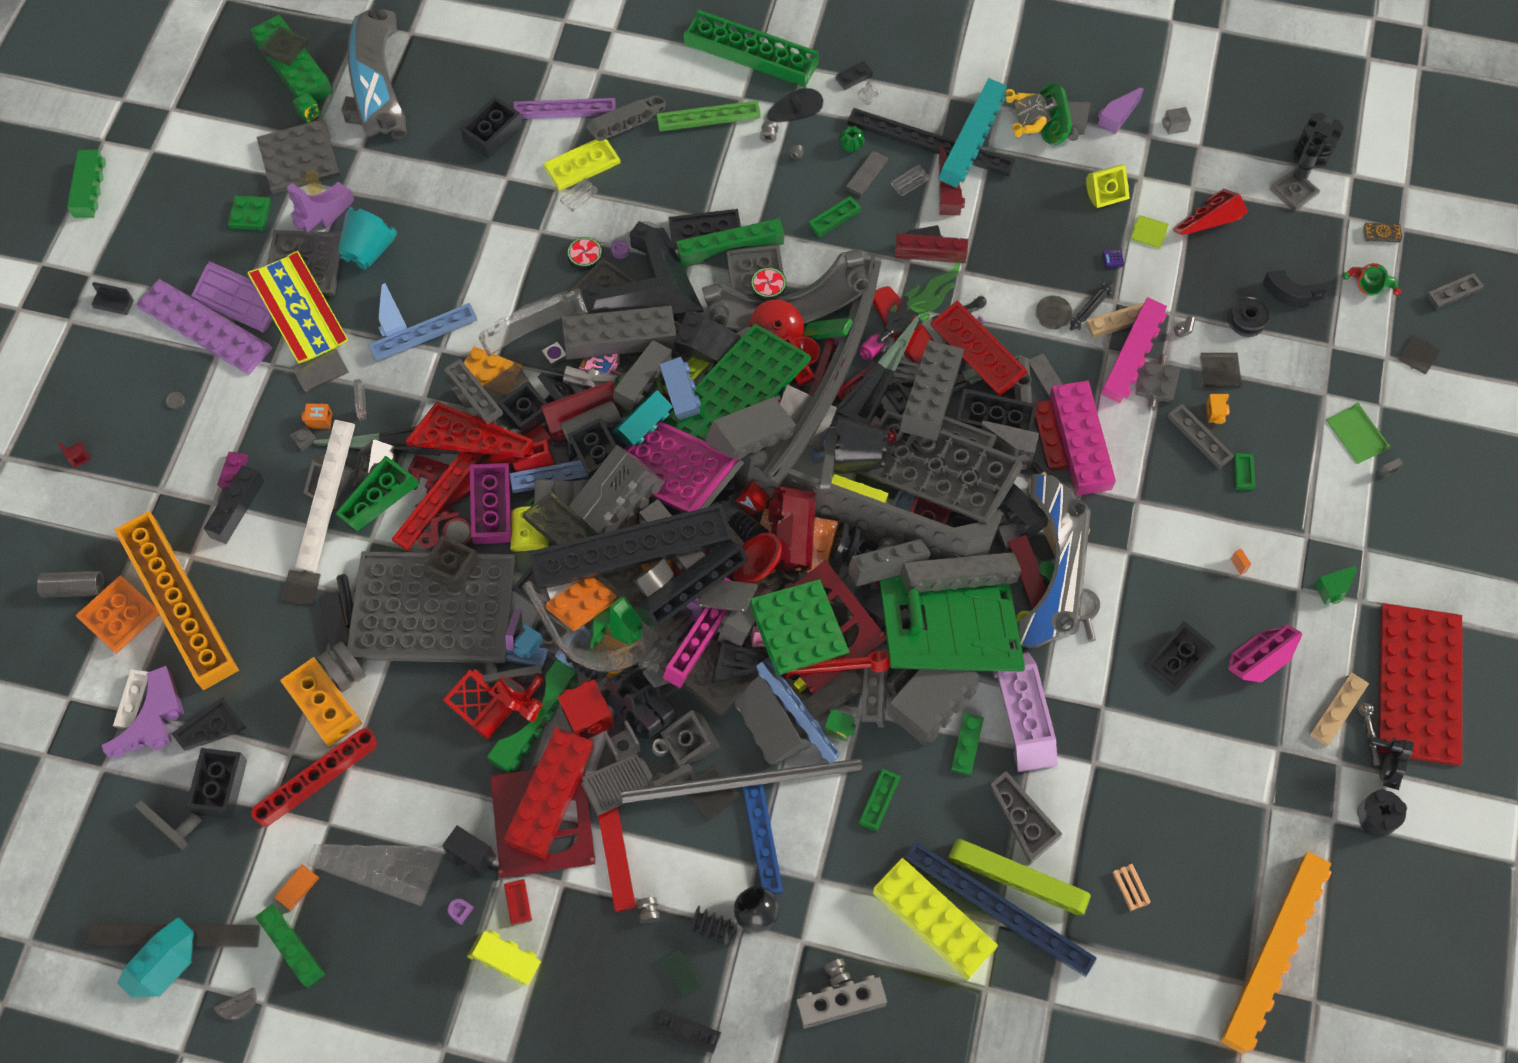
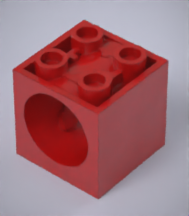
M595 679L584 681L579 687L573 690H565L558 696L561 709L573 734L590 739L615 727L612 714Z

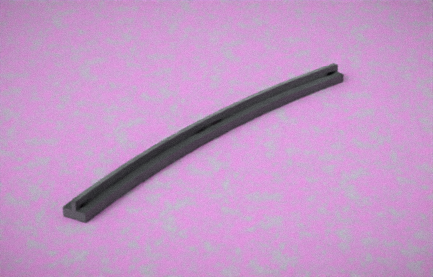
M871 256V260L864 259L863 267L870 287L868 291L853 301L848 317L853 323L847 336L841 337L831 363L812 400L792 432L793 435L785 441L761 474L762 480L775 487H778L813 438L836 398L852 364L870 314L877 287L881 261H875V256Z

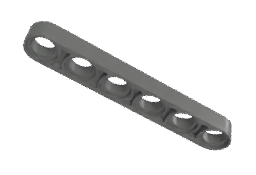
M837 427L829 428L820 492L830 493L835 463Z

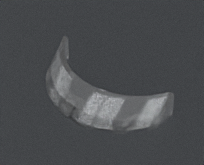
M575 289L568 293L566 290L554 296H547L512 312L508 317L496 321L493 327L483 330L479 335V340L487 356H492L517 338L546 324L562 319V317L588 313L580 289Z

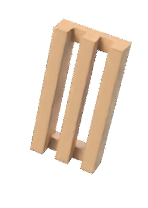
M1133 864L1112 872L1130 912L1151 903ZM1128 871L1130 872V874H1131V876H1132V879H1133V881H1134V883H1135V885H1136V887H1137V889H1138V891H1139V893H1140V895H1141V898H1142L1143 902H1141V900H1140V897H1139V895H1138V893H1137V891H1136V889H1135V887H1134V885H1133V883H1132V881H1131V878H1130V876H1129V874H1128ZM1120 874H1123L1137 904H1133Z

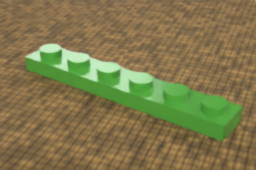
M758 100L657 114L659 132L761 118Z

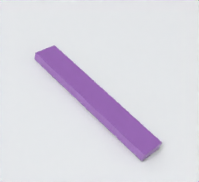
M615 98L518 101L513 102V108L521 113L522 119L601 116L616 110Z

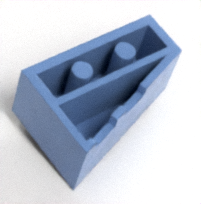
M679 357L660 364L678 420L700 414L699 407L701 402L698 395L695 396L694 390L696 387L693 379H690L689 373L691 371L688 363Z

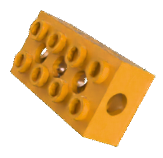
M315 657L280 680L329 748L363 724Z

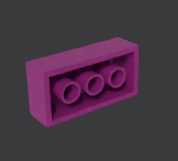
M509 464L470 465L471 538L473 545L510 543L511 499Z

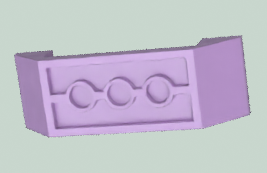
M1029 652L1023 653L1025 664L1023 672L993 671L994 678H998L1015 746L1013 756L1018 773L1058 765L1055 733L1037 664Z

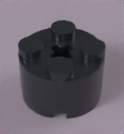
M1379 789L1371 793L1358 806L1357 816L1359 817V824L1364 831L1372 836L1390 835L1404 823L1407 806L1395 793Z

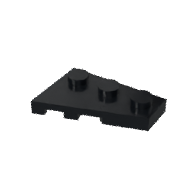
M222 697L173 732L172 735L182 749L186 751L247 728Z

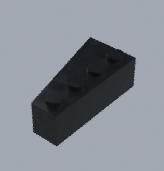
M847 573L841 580L886 636L880 590L870 589L869 583L856 586L849 573ZM839 596L835 597L839 602L843 603ZM905 608L903 611L900 609L902 629L907 628L910 617L909 610Z

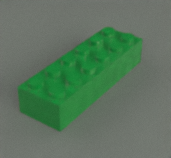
M280 15L250 29L255 44L295 98L307 92L317 102L333 93L328 78Z

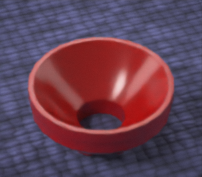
M809 337L793 339L798 349L810 355L811 360L807 365L809 367L813 366L818 361L820 355V348L817 342Z

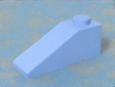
M385 283L382 284L378 318L381 324L378 329L382 337H387L407 329Z

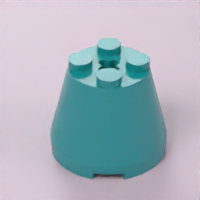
M349 207L345 214L337 250L341 255V259L346 262L353 261L357 263L356 266L366 270L389 247L398 233L393 227L389 229L381 218L365 210L358 209V211H354L352 207Z

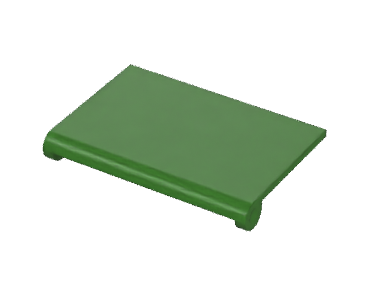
M1359 402L1355 403L1351 408L1326 419L1357 464L1391 447L1362 409Z

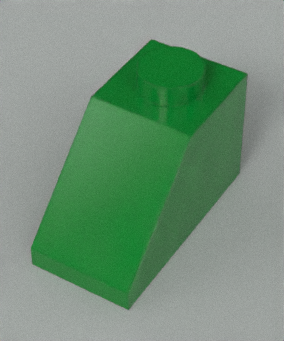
M1356 566L1319 577L1314 585L1324 605L1329 603L1334 605L1343 601L1357 571Z
M621 596L610 606L611 637L631 646L642 636V620L628 600Z

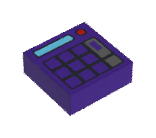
M1121 249L1103 250L1105 268L1124 266Z

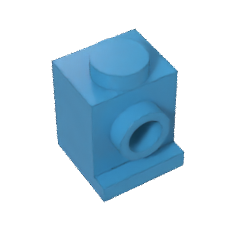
M525 624L523 626V634L520 633L515 639V649L513 652L520 658L525 657L530 660L543 643V638L540 633Z

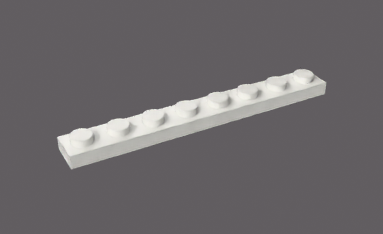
M339 420L334 421L295 566L298 569L312 572L317 570L355 428L353 423Z

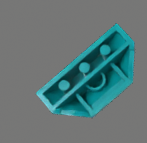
M180 918L175 919L155 934L125 966L117 984L132 998L161 996L191 964L194 931Z

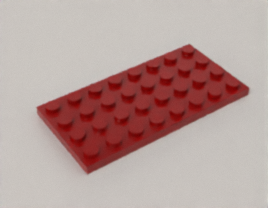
M1383 603L1380 615L1378 738L1390 742L1393 738L1414 742L1413 751L1410 756L1411 759L1456 766L1462 764V615ZM1378 747L1377 752L1379 754H1385L1389 750L1382 747Z

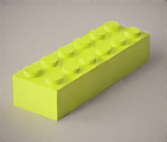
M903 858L874 887L873 894L966 981L976 973L998 947L988 935Z

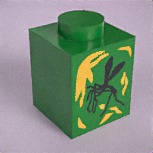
M307 92L293 100L297 114L306 123H310L321 115L317 102Z
M832 709L824 732L827 735L847 742L849 736L853 737L857 726L854 724L855 717Z

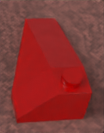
M1224 188L1205 201L1206 205L1204 207H1198L1195 210V215L1186 217L1173 228V231L1179 235H1185L1238 221L1248 210L1239 193Z

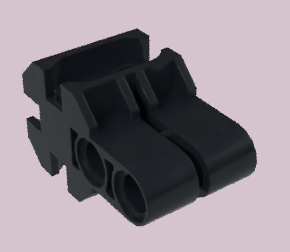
M1316 113L1311 115L1294 149V153L1297 159H1299L1293 174L1297 180L1303 181V179H1307L1314 166L1320 167L1327 164L1344 130L1341 121L1334 119L1332 124L1324 121L1325 114Z
M633 663L607 680L604 684L606 689L600 692L607 706H611L616 711L613 718L617 722L624 723L627 720L640 737L649 739L673 722L677 714L674 708L659 694V686L654 688L643 676V671L646 669L641 664Z

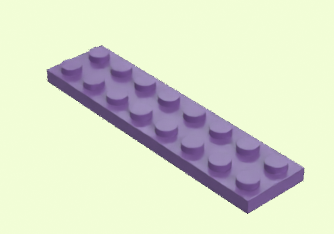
M161 279L136 303L138 309L248 375L252 373L272 350L270 344Z

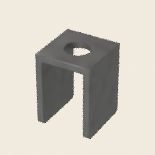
M627 720L624 721L626 730L609 738L607 732H603L616 762L641 752L639 742ZM622 740L629 743V748L626 751H620L617 748L618 743Z

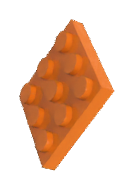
M120 575L75 616L117 654L160 614L150 601Z

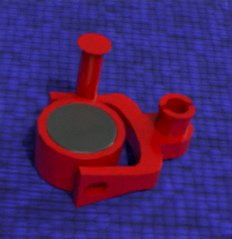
M536 673L535 679L525 691L521 684L501 676L489 694L502 701L509 708L518 711L527 720L534 722L543 704L537 699L532 698L531 700L530 698L545 679Z

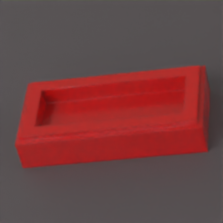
M525 879L504 883L511 925L531 922L532 916Z

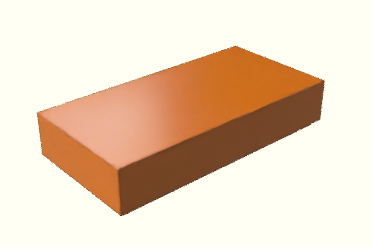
M302 864L274 898L288 910L292 911L319 877Z

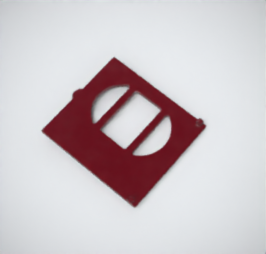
M826 560L795 584L788 583L785 585L784 589L820 579L823 588L832 589V592L827 595L829 602L836 596H839L852 612L854 617L841 626L840 630L843 634L853 625L859 623L857 639L848 648L850 653L835 659L864 657L887 639L885 633L880 630ZM846 670L798 675L808 686L809 691L815 695Z
M538 765L533 766L532 770L491 775L499 863L498 873L500 878L595 865L589 802L581 786V783H583L582 779L571 800L576 801L578 828L558 830L555 838L578 835V838L569 849L555 854L547 853L545 860L508 846L504 841V837Z

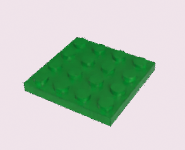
M820 579L750 599V609L777 676L850 653Z

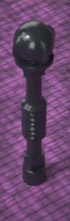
M978 296L973 299V302L964 307L967 310L975 307L977 309L986 306L987 300L984 296ZM936 315L932 317V321L936 319L938 316Z

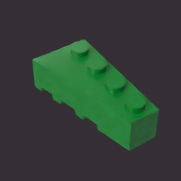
M385 455L336 512V515L358 532L420 483L410 473Z

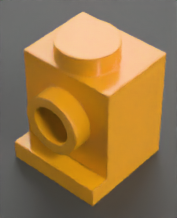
M1229 394L1209 395L1206 401L1208 423L1223 424L1226 422V416L1229 415V405L1226 404Z

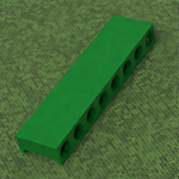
M697 10L687 32H684V45L803 87L807 86L819 64V51L701 10ZM700 16L705 17V18L708 20V22H707V21H703V20L700 18ZM715 22H720L723 26L719 27ZM730 27H735L738 32L732 31ZM745 32L751 33L753 37L747 36ZM761 37L766 38L769 43L763 42ZM776 43L782 44L784 48L778 47ZM791 48L797 49L799 54L794 53ZM806 54H812L814 58L811 59Z

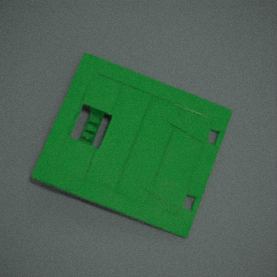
M900 575L879 580L891 668L1024 671L1025 664L1010 584L921 593L916 589H911L906 593ZM1000 592H1005L1007 599H1001ZM899 605H909L911 619L909 630L902 629ZM921 606H924L927 630H923ZM1009 642H1015L1016 650L1010 649Z

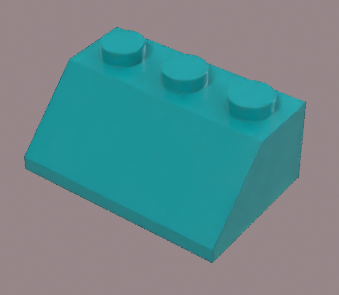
M656 390L648 395L610 435L629 448L634 445L637 447L645 440L643 436L647 432L650 434L658 427L656 423L660 419L663 421L671 414L669 410L673 406Z

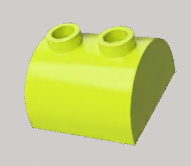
M1125 164L1087 175L1088 195L1096 208L1130 199Z
M520 507L511 511L510 549L512 552L538 550L550 545L549 512L546 509L540 507Z

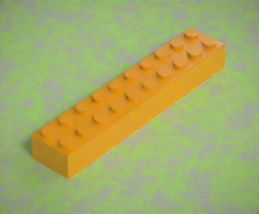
M150 510L115 528L114 530L196 683L204 691L240 671L159 523Z

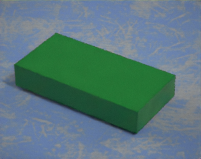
M1234 453L1235 489L1254 490L1256 486L1253 454Z

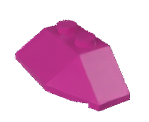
M1286 624L1281 628H1273L1258 633L1231 653L1229 671L1243 680L1262 683L1291 661L1302 637V632Z

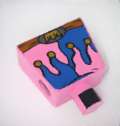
M619 354L584 358L579 367L580 370L584 371L593 369L601 374H615L620 377L626 372V367L619 365Z

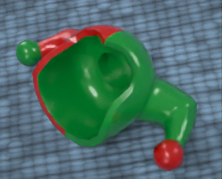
M1371 263L1364 267H1351L1342 274L1344 280H1348L1350 276L1356 277L1359 289L1366 295H1378L1386 287L1393 289L1395 296L1401 293V290L1398 288L1397 279L1388 275L1386 268L1378 263Z

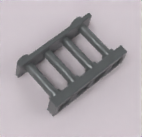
M459 359L446 367L445 372L456 385L451 390L470 415L483 419L487 425L489 423L497 426L503 425L498 419L503 415L502 410L462 360Z

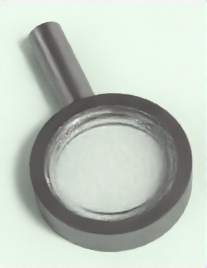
M1083 588L1080 622L1084 623L1088 642H1093L1096 638L1091 620L1099 612L1100 600L1093 591Z

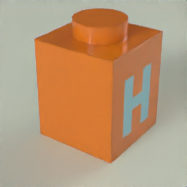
M306 404L305 411H302V421L305 422L308 429H330L332 411L329 405Z

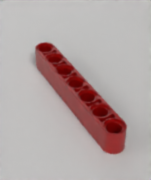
M367 728L358 730L260 801L251 811L253 819L263 827L273 824L373 751L377 746V739L372 731ZM370 737L367 743H362L364 738ZM354 749L351 755H345L347 750ZM331 762H337L334 767L328 768ZM319 774L316 780H311L313 775ZM302 786L300 792L294 793L297 787ZM280 799H285L282 805L277 806V802ZM267 811V815L259 819L260 814Z

